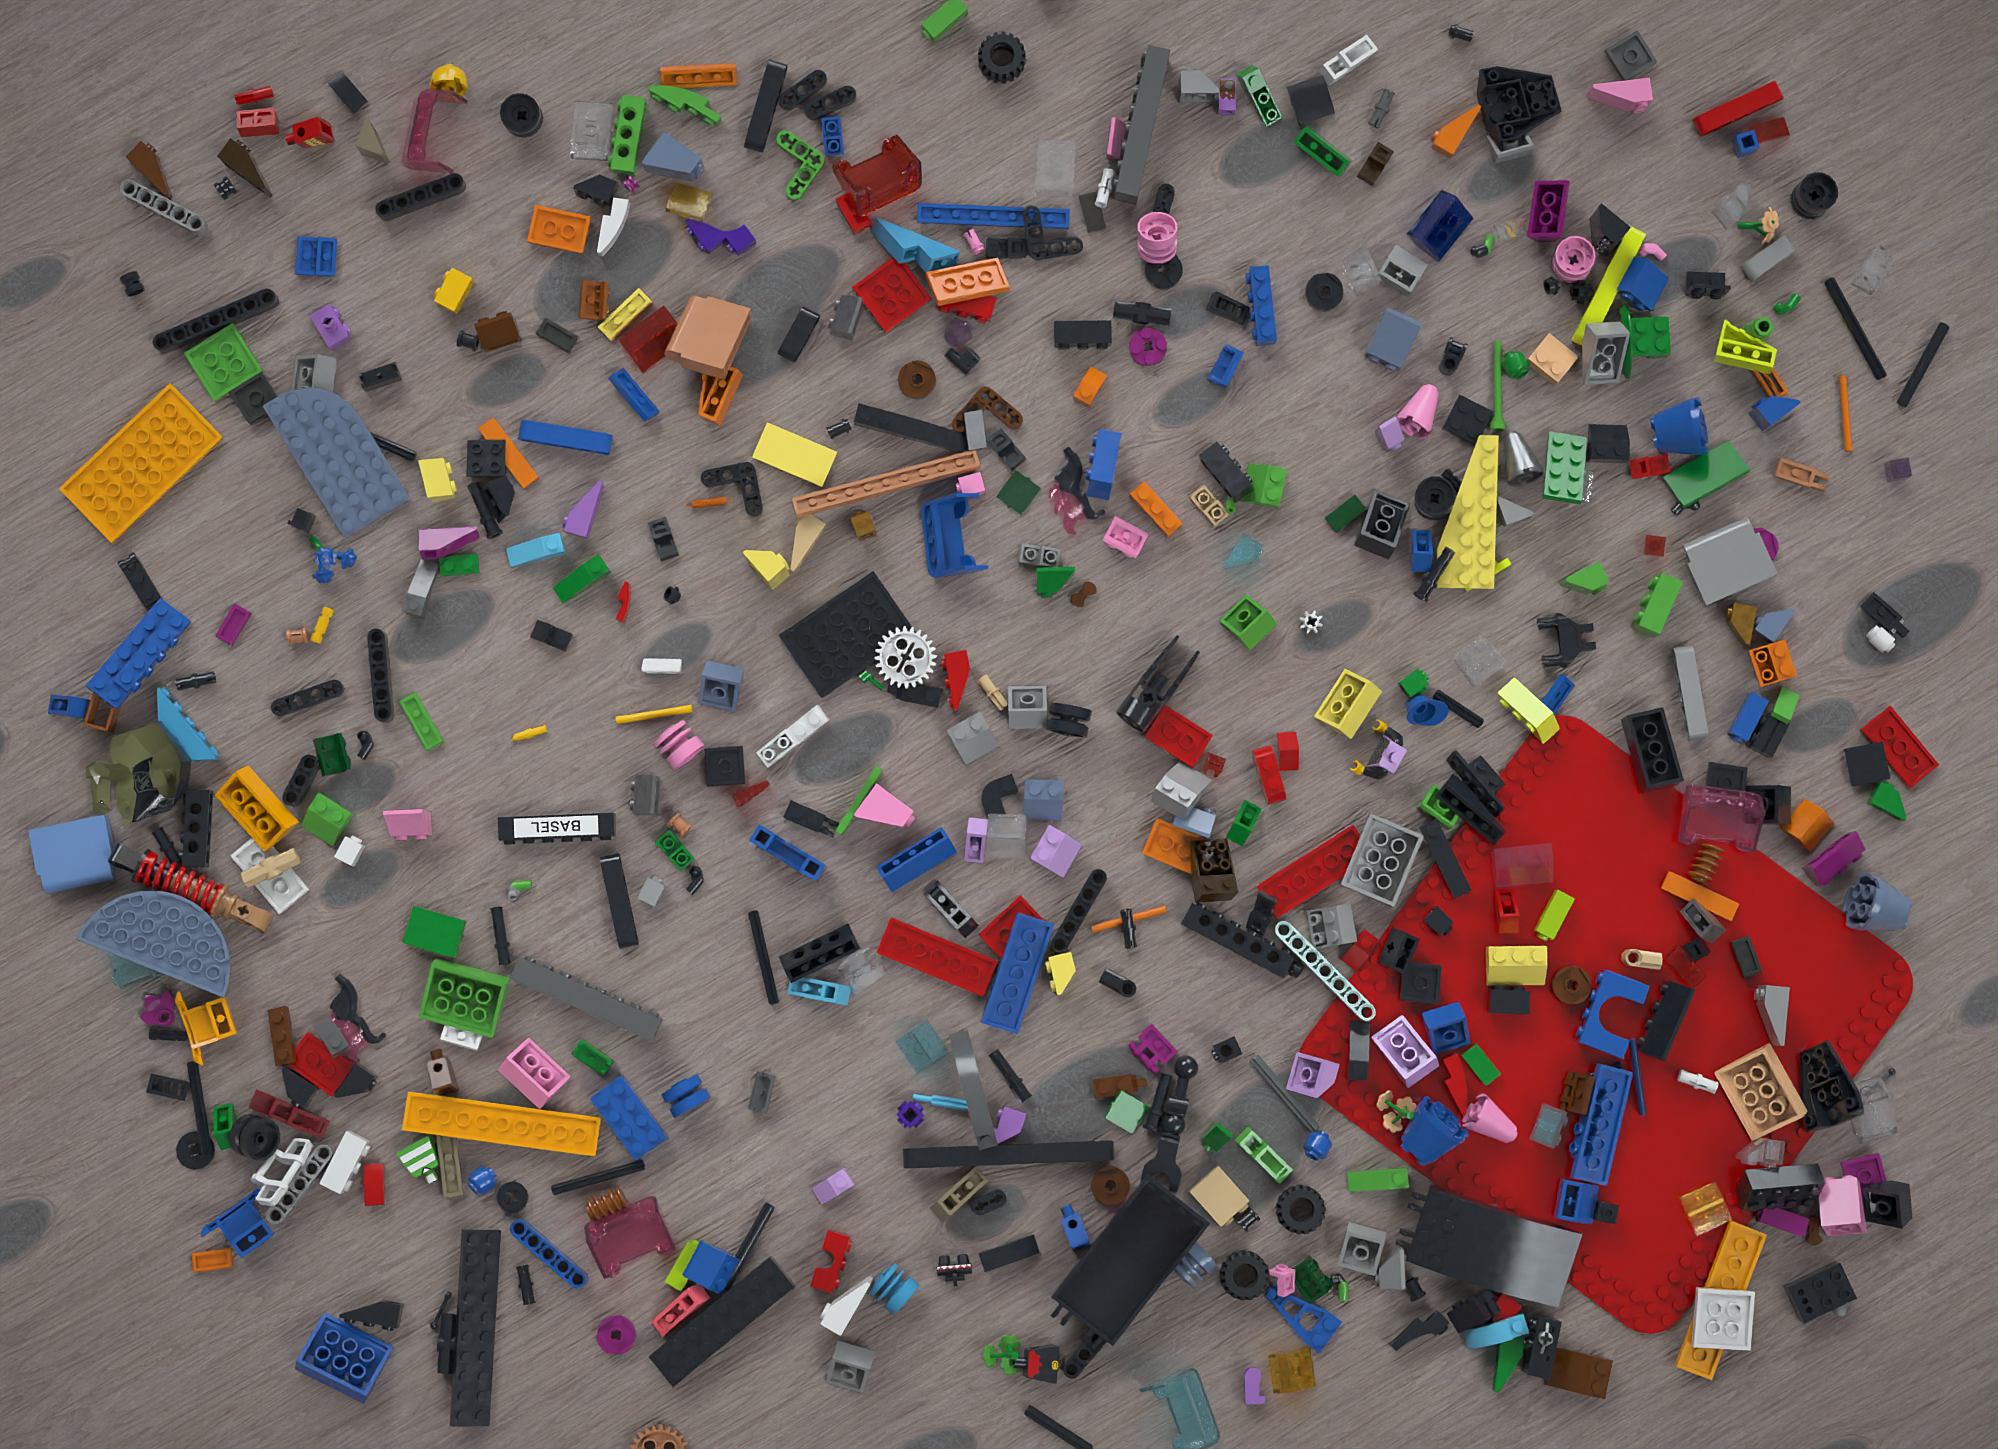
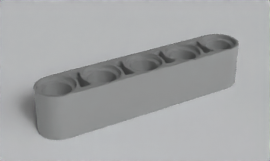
M125 180L121 183L120 191L130 201L196 235L206 233L208 224L198 214L133 180ZM134 186L133 193L127 194V189ZM151 195V200L144 203V197ZM163 204H168V208L165 211H160V207ZM184 212V218L177 220V215ZM201 221V226L198 229H194V223Z
M1693 646L1672 648V659L1686 737L1688 740L1708 738V727Z
M323 1144L314 1150L289 1183L286 1193L275 1206H271L267 1211L266 1218L269 1223L279 1224L287 1219L331 1162L335 1154V1149L332 1145ZM322 1148L329 1150L327 1158L321 1156ZM311 1163H314L317 1166V1171L315 1174H312L309 1171V1165ZM298 1179L304 1180L305 1187L303 1189L297 1187ZM287 1194L293 1197V1202L291 1205H288L285 1202V1196ZM275 1210H278L281 1213V1218L279 1220H275L273 1218V1212Z

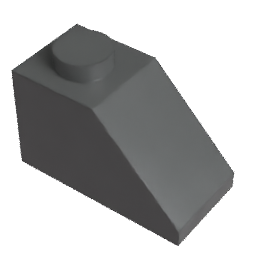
M330 1016L313 1026L333 1059L350 1049L346 1039Z

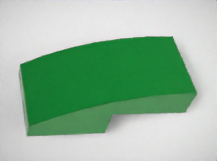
M670 829L666 830L655 840V843L680 871L695 860Z

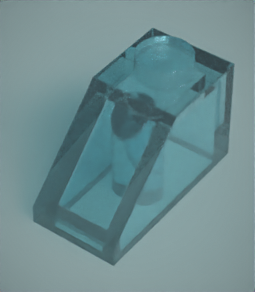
M1243 533L1223 568L1227 570L1252 564L1254 559L1258 561L1264 552L1261 550L1263 544Z

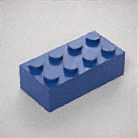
M620 1075L590 1098L635 1161L669 1137L624 1075Z

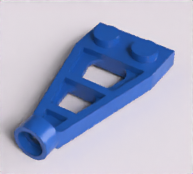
M1272 1285L1265 1293L1264 1298L1273 1303L1307 1345L1320 1353L1342 1321L1326 1309L1312 1303L1309 1304L1307 1301L1290 1294L1285 1297L1278 1296L1277 1299H1274L1278 1288ZM1288 1301H1292L1300 1306V1310L1294 1317L1284 1309ZM1304 1312H1310L1318 1317L1317 1323L1310 1331L1305 1330L1299 1322V1318Z

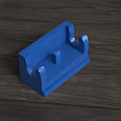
M1224 345L1207 380L1226 389L1244 352L1230 345Z

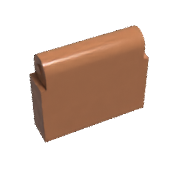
M691 296L665 350V356L671 361L681 363L683 368L725 380L752 320L751 308L710 296L707 299Z

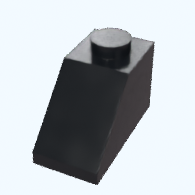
M507 476L488 482L481 489L498 523H501L509 515L515 494L513 484L508 480Z
M357 1063L338 1088L334 1097L340 1098L367 1093L368 1090L371 1092L377 1084L375 1080L378 1076Z
M283 1067L282 1075L287 1097L291 1099L290 1103L298 1108H301V1106L308 1107L319 1088L291 1068Z

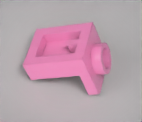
M1279 1264L1269 1270V1275L1278 1277V1296L1285 1297L1295 1292V1269Z

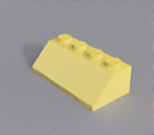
M745 550L742 552L747 562L772 590L790 576L788 572L790 568L786 560L779 553L775 555L772 551Z

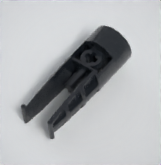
M1178 635L1175 636L1171 643L1150 665L1116 710L1117 715L1123 721L1142 733L1147 730L1172 697L1200 654V651H1196L1163 696L1159 692L1169 680L1165 675L1159 673L1150 686L1146 685V682L1179 639ZM1141 685V688L1144 690L1141 692L1138 699L1132 697L1134 692ZM1150 696V701L1147 703L1143 701L1144 697ZM1157 699L1162 704L1154 713L1150 708L1153 707Z

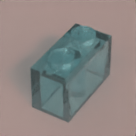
M1543 1103L1529 1140L1554 1149L1555 1145L1558 1146L1562 1137L1560 1135L1561 1128H1565L1568 1122L1567 1112Z

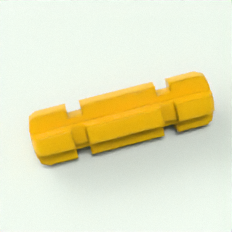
M323 607L322 616H319L314 628L315 633H312L310 638L312 642L321 643L323 639L322 634H325L330 622L329 617H332L334 612L331 608Z

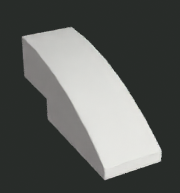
M1365 35L1339 52L1336 57L1323 64L1318 72L1321 76H1324L1325 81L1330 86L1359 66L1378 49L1371 39Z
M613 198L611 216L603 215L597 249L599 256H604L619 237L629 213V200Z

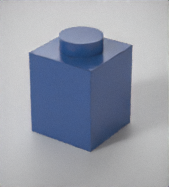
M1754 130L1736 135L1731 141L1737 159L1753 154L1760 148Z

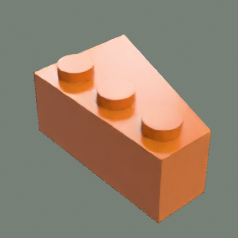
M730 367L725 380L702 374L703 383L698 415L703 420L721 427L743 377V374L738 369Z

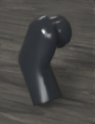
M1697 501L1686 508L1697 511L1700 508V503ZM1679 502L1671 509L1672 513L1676 516L1684 510Z
M360 731L357 734V738L360 740L362 748L357 756L366 760L374 743L367 731Z
M691 866L689 869L692 882L686 890L692 895L695 894L704 882L703 872L697 866Z

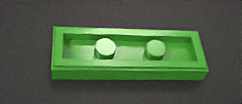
M417 692L399 701L426 751H430L444 743Z

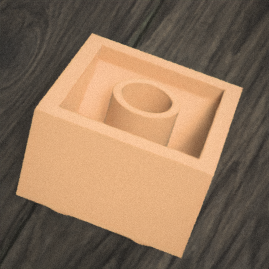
M1549 333L1527 361L1532 369L1555 386L1579 356Z

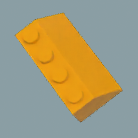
M249 765L237 770L215 794V797L264 852L288 835L299 823Z

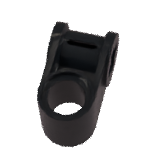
M1452 337L1449 338L1439 365V370L1443 375L1450 376L1454 374L1464 356L1467 343L1462 344L1454 341ZM1451 362L1453 369H1447L1444 363Z

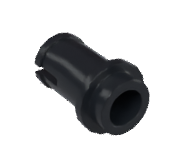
M1458 24L1451 25L1448 36H1451L1452 39L1455 37L1471 42L1472 37L1470 36L1473 35L1474 31L1458 27Z
M841 419V422L826 427L831 439L844 432L849 433V430H852L848 419Z

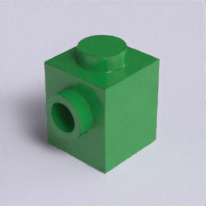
M1417 668L1397 684L1409 699L1415 694L1420 696L1427 690L1425 686L1429 684L1427 681L1429 678L1423 670L1419 671Z

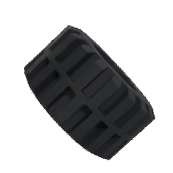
M1002 31L1001 34L998 35V32H995L992 37L989 35L986 37V41H982L978 51L979 68L982 70V74L987 76L988 80L991 81L993 79L994 83L1002 81V84H1006L1007 80L1012 82L1015 77L1018 78L1020 72L1024 70L1026 53L1024 45L1020 43L1018 37L1014 38L1013 34L1009 33V35H1006V32ZM999 49H1005L1013 55V60L1006 66H997L991 61L992 53Z
M1301 1184L1292 1185L1278 1197L1276 1216L1288 1231L1296 1234H1309V1232H1314L1318 1226H1321V1222L1325 1218V1202L1315 1189ZM1297 1198L1307 1199L1312 1206L1311 1215L1304 1221L1293 1219L1289 1212L1291 1203Z
M1235 1251L1230 1256L1228 1255L1221 1264L1220 1281L1225 1291L1233 1298L1243 1301L1253 1300V1298L1259 1297L1266 1290L1270 1275L1267 1264L1259 1255L1252 1251ZM1241 1264L1251 1265L1256 1272L1254 1282L1247 1287L1237 1285L1233 1279L1235 1268Z

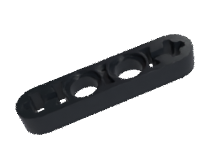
M334 679L281 697L272 702L271 711L273 714L282 717L341 696L344 692V685ZM332 684L340 687L337 689V693L333 691L327 692L329 696L326 697V692L323 689L324 686L327 690L333 688ZM318 689L321 691L322 696L319 700H314L312 692ZM297 696H301L304 700L303 704L299 707L293 703L294 698ZM289 699V704L292 707L291 710L288 706L282 709V713L276 710L278 703L286 705L288 704L286 700Z

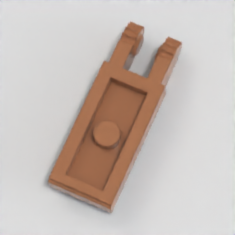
M1779 458L1773 477L1825 492L1826 487L1814 483V477L1824 481H1828L1830 477L1817 471V469L1784 458Z

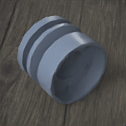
M1196 1242L1175 1267L1174 1271L1184 1282L1196 1288L1198 1284L1192 1278L1196 1275L1203 1281L1204 1279L1199 1271L1203 1269L1210 1274L1218 1264Z

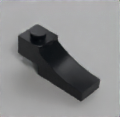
M1435 1310L1424 1322L1416 1317L1389 1344L1397 1351L1417 1337L1431 1333L1435 1336L1437 1334L1441 1335L1448 1329L1446 1325L1449 1322L1438 1310Z

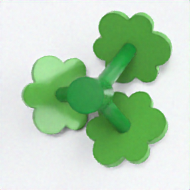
M1002 1336L1001 1342L998 1343L1002 1353H997L993 1345H986L984 1347L983 1360L986 1367L994 1366L996 1359L1002 1358L1000 1368L1004 1369L1006 1375L1019 1372V1368H1013V1359L1019 1357L1016 1349L1021 1347V1342L1017 1340L1016 1336Z

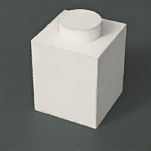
M353 835L351 838L345 836L334 857L351 866H355L365 846L361 844V839Z

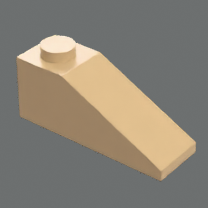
M813 515L800 517L796 521L797 527L790 569L794 574L827 527L825 523Z

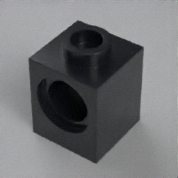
M1435 906L1422 919L1437 936L1442 934L1446 936L1453 929L1451 925L1454 922L1438 906Z
M1235 1036L1212 1045L1214 1050H1211L1215 1061L1219 1060L1220 1063L1242 1055ZM1223 1045H1228L1231 1049L1228 1056H1223L1220 1052Z
M1596 1201L1593 1220L1615 1225L1619 1205Z

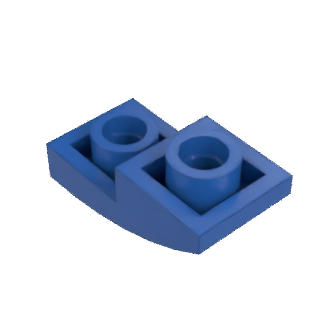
M840 116L821 118L825 156L843 155L844 148Z

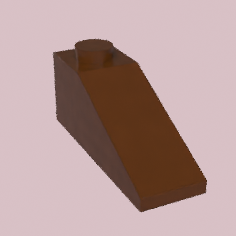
M140 141L125 157L171 200L172 194L160 159L155 154L157 150L150 143L145 145Z

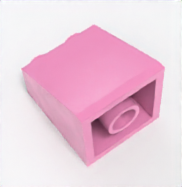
M878 784L874 786L854 813L857 819L898 828L909 827L915 819L913 816L915 813L912 809Z
M1847 1175L1843 1176L1842 1179L1824 1178L1825 1185L1819 1195L1821 1226L1826 1235L1839 1236L1867 1233L1860 1182L1857 1177Z

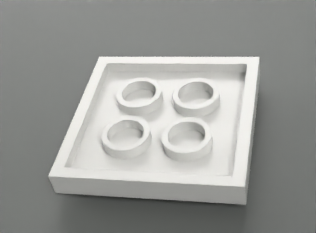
M1696 1287L1692 1346L1751 1351L1755 1292Z

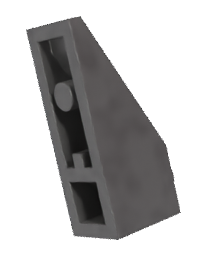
M421 558L407 592L402 609L404 613L420 618L425 617L439 570V563Z

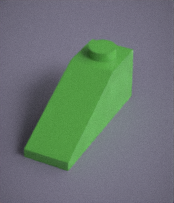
M1405 1167L1347 1172L1348 1191L1409 1188L1408 1171Z

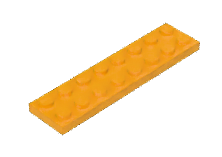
M1730 1220L1704 1288L1746 1290L1767 1234ZM1693 1315L1674 1366L1712 1380L1724 1349L1692 1346Z

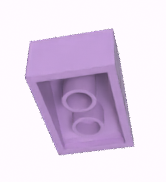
M1403 1015L1371 1037L1407 1088L1439 1067L1437 1057Z

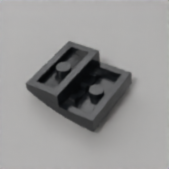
M1323 75L1287 86L1291 105H1293L1299 125L1335 114Z

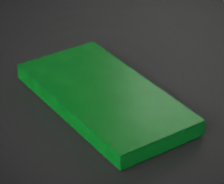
M1727 441L1709 451L1708 454H1704L1663 477V480L1684 509L1750 472V469L1732 443Z

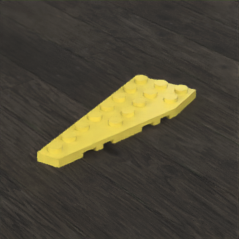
M1479 435L1437 549V559L1440 557L1445 546L1456 552L1440 576L1437 588L1494 589L1499 436Z

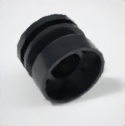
M512 94L501 104V121L514 136L521 138L531 137L541 128L543 122L542 110L535 99L528 94ZM521 113L525 115L526 120L520 119L519 115Z
M1823 172L1808 174L1793 189L1790 195V203L1793 210L1798 216L1805 219L1821 217L1835 204L1838 198L1837 184L1830 175Z
M1431 476L1424 479L1417 486L1415 492V507L1418 513L1423 518L1429 520H1440L1447 517L1452 511L1455 502V490L1452 484L1439 476ZM1431 496H1433L1434 498L1438 497L1437 504L1435 502H1430Z

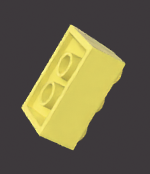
M1344 669L1314 717L1336 732L1352 739L1382 691L1371 681Z
M1547 946L1486 947V986L1545 985Z

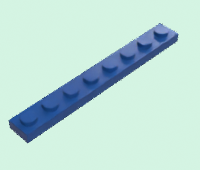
M918 203L917 223L1025 228L1023 220V210L1025 207ZM1038 208L1041 215L1042 228L1069 229L1070 209ZM1029 209V213H1026V216H1030L1031 223L1027 222V225L1039 223L1034 221V215L1037 212H1034L1033 209Z

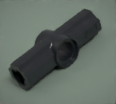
M1115 301L1113 318L1132 320V322L1147 325L1153 323L1169 326L1172 309L1152 306L1145 302L1128 303Z
M441 1314L440 1334L437 1340V1352H439L437 1373L453 1374L457 1314Z

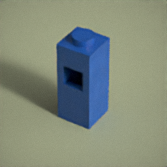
M1753 692L1748 693L1727 733L1731 736L1730 739L1740 744L1741 742H1747L1769 700Z

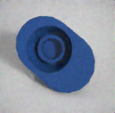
M1423 695L1406 701L1407 720L1410 724L1432 726L1441 723L1448 715L1449 709L1444 702L1430 700Z

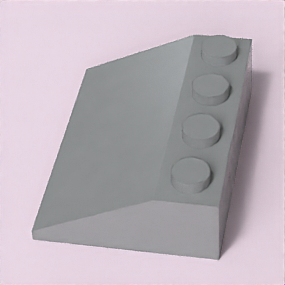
M1370 813L1341 885L1384 905L1395 907L1424 836Z

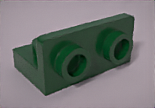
M341 732L313 740L322 777L344 773L351 769V760L345 748L346 741L342 737Z
M1310 1255L1291 1268L1295 1269V1285L1309 1304L1328 1293L1332 1288L1329 1277L1323 1274L1318 1262L1312 1259Z

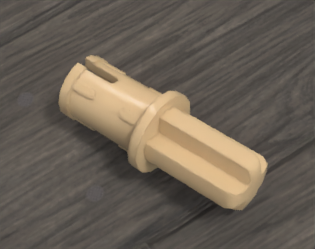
M987 674L978 680V683L987 694L986 697L992 700L998 710L1001 711L1008 706L1007 701L998 691L999 687H995Z

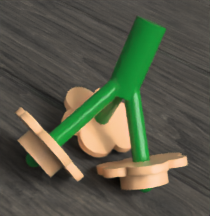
M1768 207V211L1764 213V217L1760 221L1739 222L1738 229L1756 230L1765 236L1761 245H1764L1765 242L1769 244L1770 241L1774 240V231L1779 226V215L1776 211L1772 212V209Z
M1388 1090L1378 1098L1377 1107L1380 1111H1383L1384 1108L1387 1109L1390 1106L1398 1114L1396 1116L1394 1112H1389L1383 1116L1385 1120L1383 1126L1392 1133L1402 1130L1401 1118L1412 1119L1414 1117L1416 1104L1412 1103L1410 1097H1405L1404 1099H1398L1397 1105L1391 1103L1393 1099L1392 1092Z

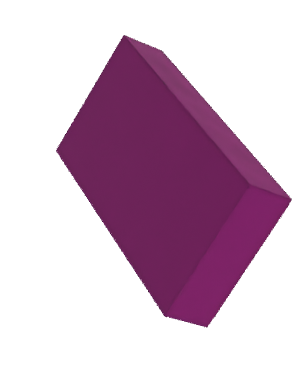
M234 603L215 636L233 646L252 613Z

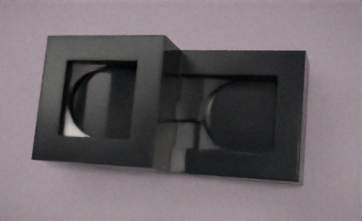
M342 71L327 83L353 114L368 102Z
M1025 238L986 239V258H1026L1027 240Z
M999 428L986 439L1011 471L1026 460V457L1002 428Z
M663 517L648 522L661 562L679 556L667 518Z
M1260 891L1257 895L1254 909L1249 914L1246 928L1263 936L1273 916L1278 899Z

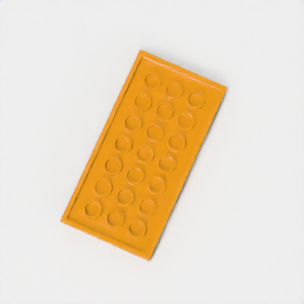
M169 383L59 489L113 544L224 438Z

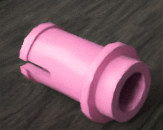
M974 229L969 230L970 234L968 232L964 233V237L971 247L970 251L974 255L984 251V244L980 242Z

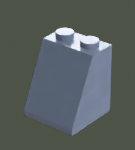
M663 132L642 161L647 173L691 182L696 178L699 179L704 172L701 157L665 132Z
M1387 308L1367 348L1365 356L1373 363L1377 364L1380 362L1384 364V367L1390 371H1399L1422 323Z

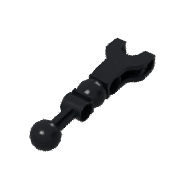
M1189 1055L1179 1057L1174 1064V1071L1178 1076L1174 1096L1170 1095L1166 1110L1167 1114L1161 1121L1163 1132H1161L1156 1157L1144 1165L1141 1177L1142 1182L1147 1175L1153 1177L1157 1172L1165 1173L1169 1177V1191L1173 1194L1177 1193L1182 1177L1181 1169L1176 1164V1155L1181 1137L1179 1135L1184 1132L1186 1124L1184 1117L1189 1099L1185 1098L1189 1079L1195 1077L1198 1072L1197 1061Z

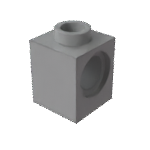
M655 876L652 879L647 878L637 898L656 907L666 889V886L662 885L664 881Z

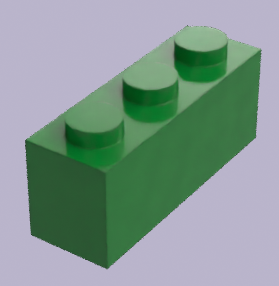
M1305 126L1293 141L1337 177L1342 176L1352 163L1349 157L1309 126Z

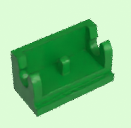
M580 1039L577 1047L572 1051V1056L603 1077L614 1063L613 1059L584 1039Z

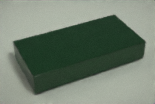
M1353 495L1327 515L1325 520L1337 533L1367 509L1358 497Z

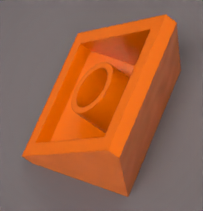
M1804 799L1791 814V825H1782L1780 828L1810 853L1835 823L1825 810Z

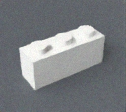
M346 1131L319 1184L339 1194L344 1193V1191L348 1192L353 1182L351 1181L353 1174H357L361 1167L359 1162L362 1156L365 1157L370 1149V1146H368L370 1141L351 1131Z

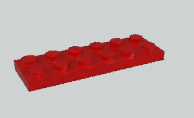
M1354 825L1349 826L1256 886L1259 892L1263 891L1278 899L1273 913L1276 919L1345 875L1360 839V834Z
M892 917L876 952L980 996H984L998 962Z

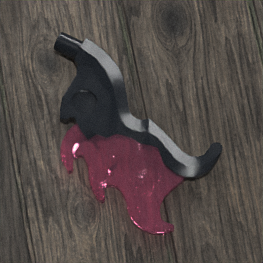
M1068 446L1063 452L1068 456L1069 461L1055 475L1054 479L1059 480V483L1054 484L1050 488L1048 496L1049 499L1052 498V495L1057 496L1054 507L1055 514L1058 513V510H1062L1064 512L1063 526L1065 530L1070 534L1076 535L1073 528L1077 522L1087 518L1091 520L1099 519L1105 514V511L1094 512L1090 507L1086 493L1080 490L1079 485L1083 473L1082 464L1077 453H1074Z
M339 974L335 980L342 985V989L330 1005V1009L335 1010L330 1017L349 1044L350 1049L345 1052L346 1056L351 1061L360 1062V1059L357 1058L358 1050L369 1043L376 1044L381 1042L386 1037V1033H382L379 1036H374L371 1033L364 1018L357 1015L358 996L355 987L349 979Z

